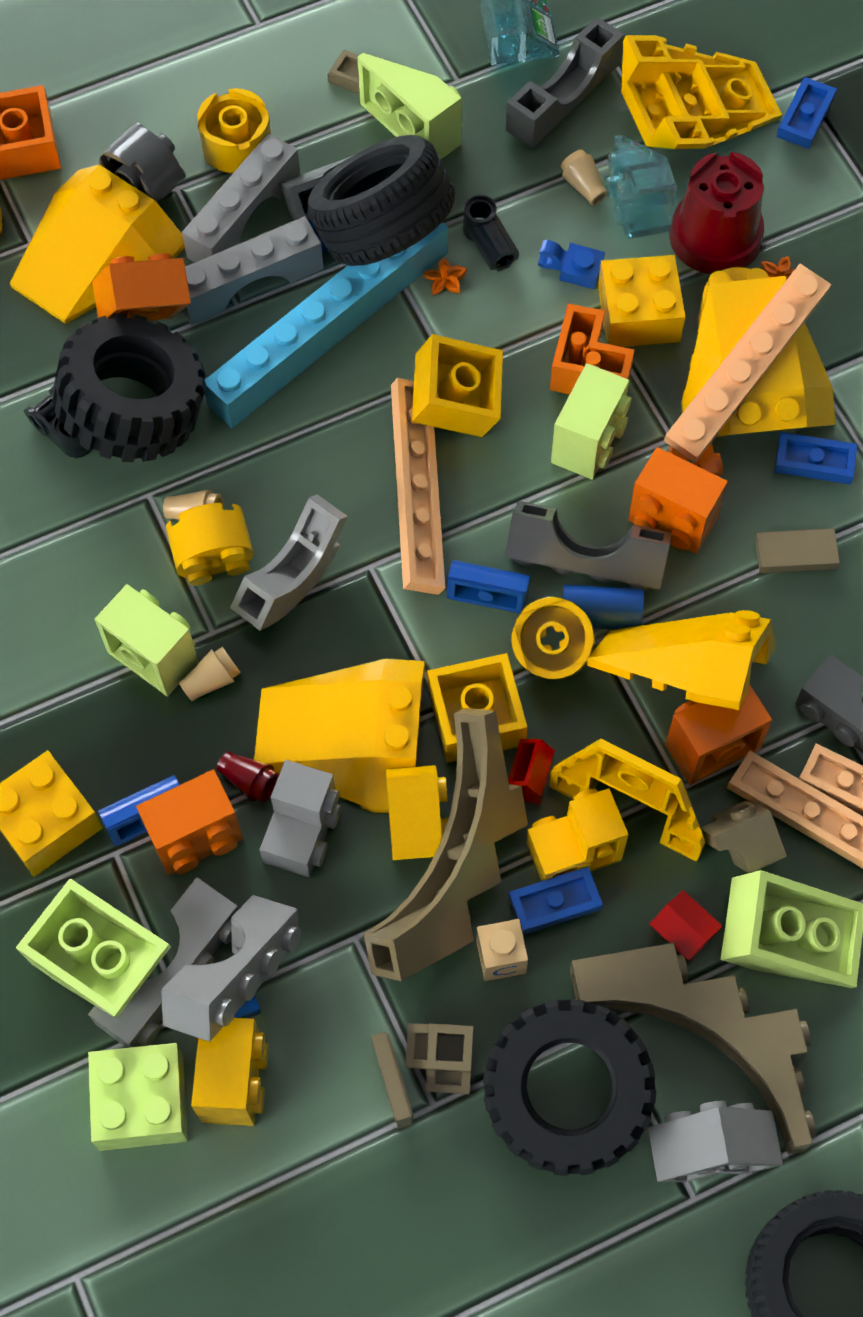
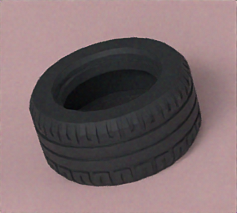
M416 135L398 136L374 144L356 153L324 176L309 196L308 216L335 260L350 266H362L394 256L421 241L434 231L452 210L455 199V187L432 143Z
M825 1190L823 1193L819 1191L811 1195L808 1194L785 1206L765 1225L750 1250L751 1254L748 1256V1264L745 1271L747 1275L745 1279L746 1298L749 1300L747 1305L751 1310V1317H803L793 1302L788 1283L790 1260L800 1242L807 1237L825 1233L848 1237L863 1247V1194H855V1192L851 1191L844 1192L843 1190Z

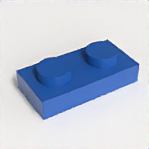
M804 77L778 128L776 137L810 149L835 99L837 88Z
M781 432L778 440L774 472L851 485L854 478L857 444Z
M589 866L510 891L508 894L515 917L520 920L523 935L600 911L603 908V903Z

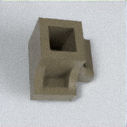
M745 800L710 816L712 823L701 827L705 844L718 851L728 850L734 865L748 873L757 871L787 857L771 811L751 801Z
M408 1023L405 1068L427 1069L426 1092L470 1094L474 1026Z

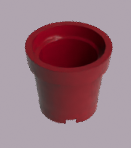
M717 152L701 158L694 165L684 199L675 210L669 229L671 247L683 263L696 271L712 274L729 268H746L757 258L762 248L764 220L761 213L764 192L763 174L760 167L752 159L740 153L730 152V156H717Z

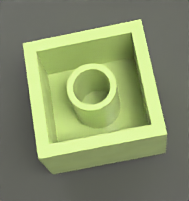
M586 363L554 424L552 464L593 480L599 467L606 468L613 453V447L610 445L614 437L619 439L622 437L629 419L626 417L632 397L627 396L628 379Z
M126 584L94 620L107 652L168 697L179 685L178 682L185 678L199 662L194 647L196 644L190 634L191 626L178 613L172 612L169 615L162 610L156 598L146 590L142 589L138 592Z
M177 1043L88 1052L91 1142L100 1151L188 1142L184 1054Z

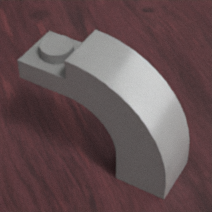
M318 494L309 497L295 529L285 546L265 567L244 576L230 608L258 630L265 629L286 616L316 585L332 562L340 547L336 540L348 516Z

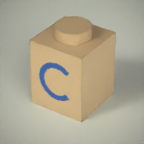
M519 919L477 927L476 943L484 981L526 974L528 957Z

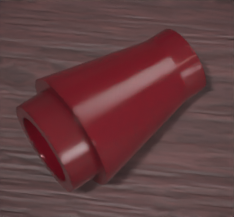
M231 751L224 753L217 765V772L225 776L251 801L259 800L264 803L271 798L279 774L274 771L273 765L236 755Z

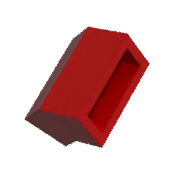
M520 739L508 778L509 784L522 787L525 802L536 805L541 804L555 752L542 739Z
M684 890L675 896L649 923L669 943H674L675 949L690 962L715 938L722 928V925Z

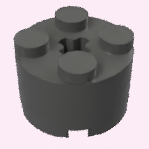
M137 122L104 151L103 155L99 157V165L154 199L157 204L186 177L184 170L173 155L175 146L172 141L164 134L156 136Z

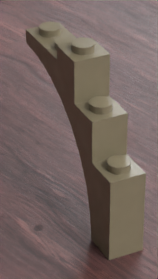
M465 708L454 713L457 739V768L450 815L441 843L426 873L409 897L387 919L364 933L372 975L403 981L474 941L467 901L501 883L494 843L528 826L522 787L508 783L496 711Z
M674 943L572 960L569 972L575 1000L597 1004L610 1011L646 1014L677 1024L709 1041L734 1061L759 1090L770 1111H773V1116L777 1122L787 1154L805 1152L813 1144L811 1138L816 1137L814 1119L810 1110L804 1111L800 1095L805 1092L803 1075L800 1068L793 1067L792 1064L801 1061L807 1053L806 1047L811 1046L808 1025L806 1021L799 1020L797 1009L745 1018L744 1014L749 1013L748 998L745 989L737 987L735 975L683 984V981L688 980L687 965L683 955L677 956Z

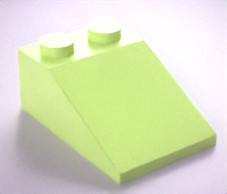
M365 53L358 56L360 104L396 137L416 135L428 140L433 144L440 159L461 145L462 98L453 86H448L438 76Z
M762 870L732 877L721 960L755 971L856 988L863 936V903Z
M72 879L67 881L16 946V949L33 966L63 987L116 1019L171 948L167 942Z

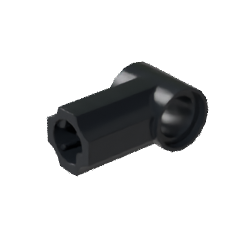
M475 195L465 203L463 232L469 240L475 243L490 270H497L499 272L509 268L519 258V251L496 214L497 207L492 198L486 195Z

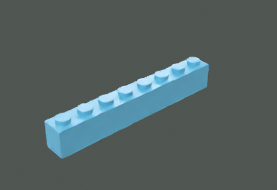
M442 222L421 241L384 260L362 266H346L205 379L207 406L233 429L414 282L424 271L430 269L447 255L448 226Z

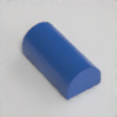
M453 560L448 574L447 598L521 613L526 606L531 575Z
M563 585L562 598L579 606L590 619L593 628L621 629L642 626L643 589Z
M175 775L98 810L114 846H119L147 832L136 805L179 786Z

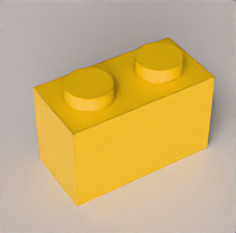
M436 765L386 769L393 860L434 857L448 818L440 817L439 803L447 802L446 777L437 776Z

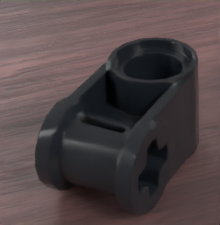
M53 387L48 390L49 395L34 407L28 406L24 409V413L32 425L42 435L47 436L66 455L73 458H81L90 453L89 450L80 445L78 437L73 439L64 429L65 423L62 424L58 420L55 413V404L52 401Z

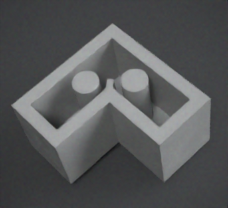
M285 759L271 795L274 813L259 849L263 863L309 878L314 866L321 867L328 848V843L323 841L328 828L335 829L342 810V805L338 804L340 791L335 788L333 774Z
M726 1101L708 1102L699 1105V1113L692 1115L690 1111L670 1113L664 1116L665 1123L648 1127L657 1182L686 1183L720 1173L750 1174L783 1165L773 1111L755 1110L753 1103H741L727 1107Z

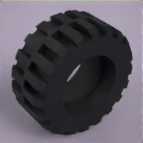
M115 314L113 319H107L106 316L92 320V325L87 322L77 328L75 334L67 338L63 345V350L60 352L52 392L56 416L62 424L65 423L64 429L73 439L76 437L80 439L81 446L90 452L92 449L100 452L101 457L110 460L114 456L122 458L121 462L133 463L135 459L140 458L142 462L156 460L157 454L165 457L175 452L176 447L183 446L189 439L190 433L193 432L205 394V370L203 364L198 361L199 356L191 345L186 346L185 338L177 331L173 334L168 331L167 325L159 321L156 324L147 321L148 317L137 315L136 318H127L126 314ZM114 377L133 379L148 386L156 393L157 397L150 399L123 397L109 390L101 381Z
M571 999L554 1000L530 1008L505 1027L488 1055L489 1059L486 1070H484L483 1084L485 1089L484 1102L486 1111H488L492 1121L491 1125L497 1136H500L506 1143L507 1148L516 1157L519 1156L527 1161L529 1166L540 1171L544 1169L554 1172V1175L568 1176V1174H581V1176L592 1174L598 1169L606 1166L608 1168L619 1162L623 1155L628 1151L631 1152L639 1143L638 1140L648 1128L656 1101L653 1063L642 1039L623 1018L605 1007L583 1000ZM561 1043H577L595 1051L606 1063L612 1079V1095L605 1112L595 1122L580 1129L567 1130L550 1125L536 1113L528 1096L527 1080L532 1064L543 1051Z

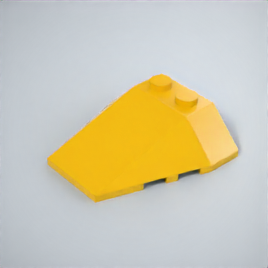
M656 35L625 36L623 40L621 93L647 147L705 149L781 118L782 113L756 62L716 52L714 56L696 52L697 46L686 44L684 48L666 44V38Z
M101 165L80 169L55 192L10 281V286L67 324L96 308L92 281L101 273L103 268L111 264L112 259L132 256L134 257V262L148 261L149 256L168 253L171 255V259H175L185 248L183 236L157 202Z
M786 276L708 284L697 331L698 336L694 354L690 361L688 380L681 400L682 413L786 282ZM806 323L801 326L716 437L836 425L833 387Z
M742 610L736 613L730 612L614 629L608 632L587 658V666L628 680L633 679L634 674L652 679V688L664 691L667 689V685L685 690V699L697 703L739 710L749 693L752 662L767 664L775 651L776 642L772 620L762 618L756 612Z
M382 659L262 688L254 760L273 765L274 771L278 774L281 772L285 759L334 775L335 788L340 791L339 797L359 804L362 809L373 813H389L386 769L416 767L425 661Z
M603 739L597 740L556 764L552 769L549 787L572 799L582 791L595 789L598 781L668 815L660 843L696 862L698 861L705 844V839L681 778Z

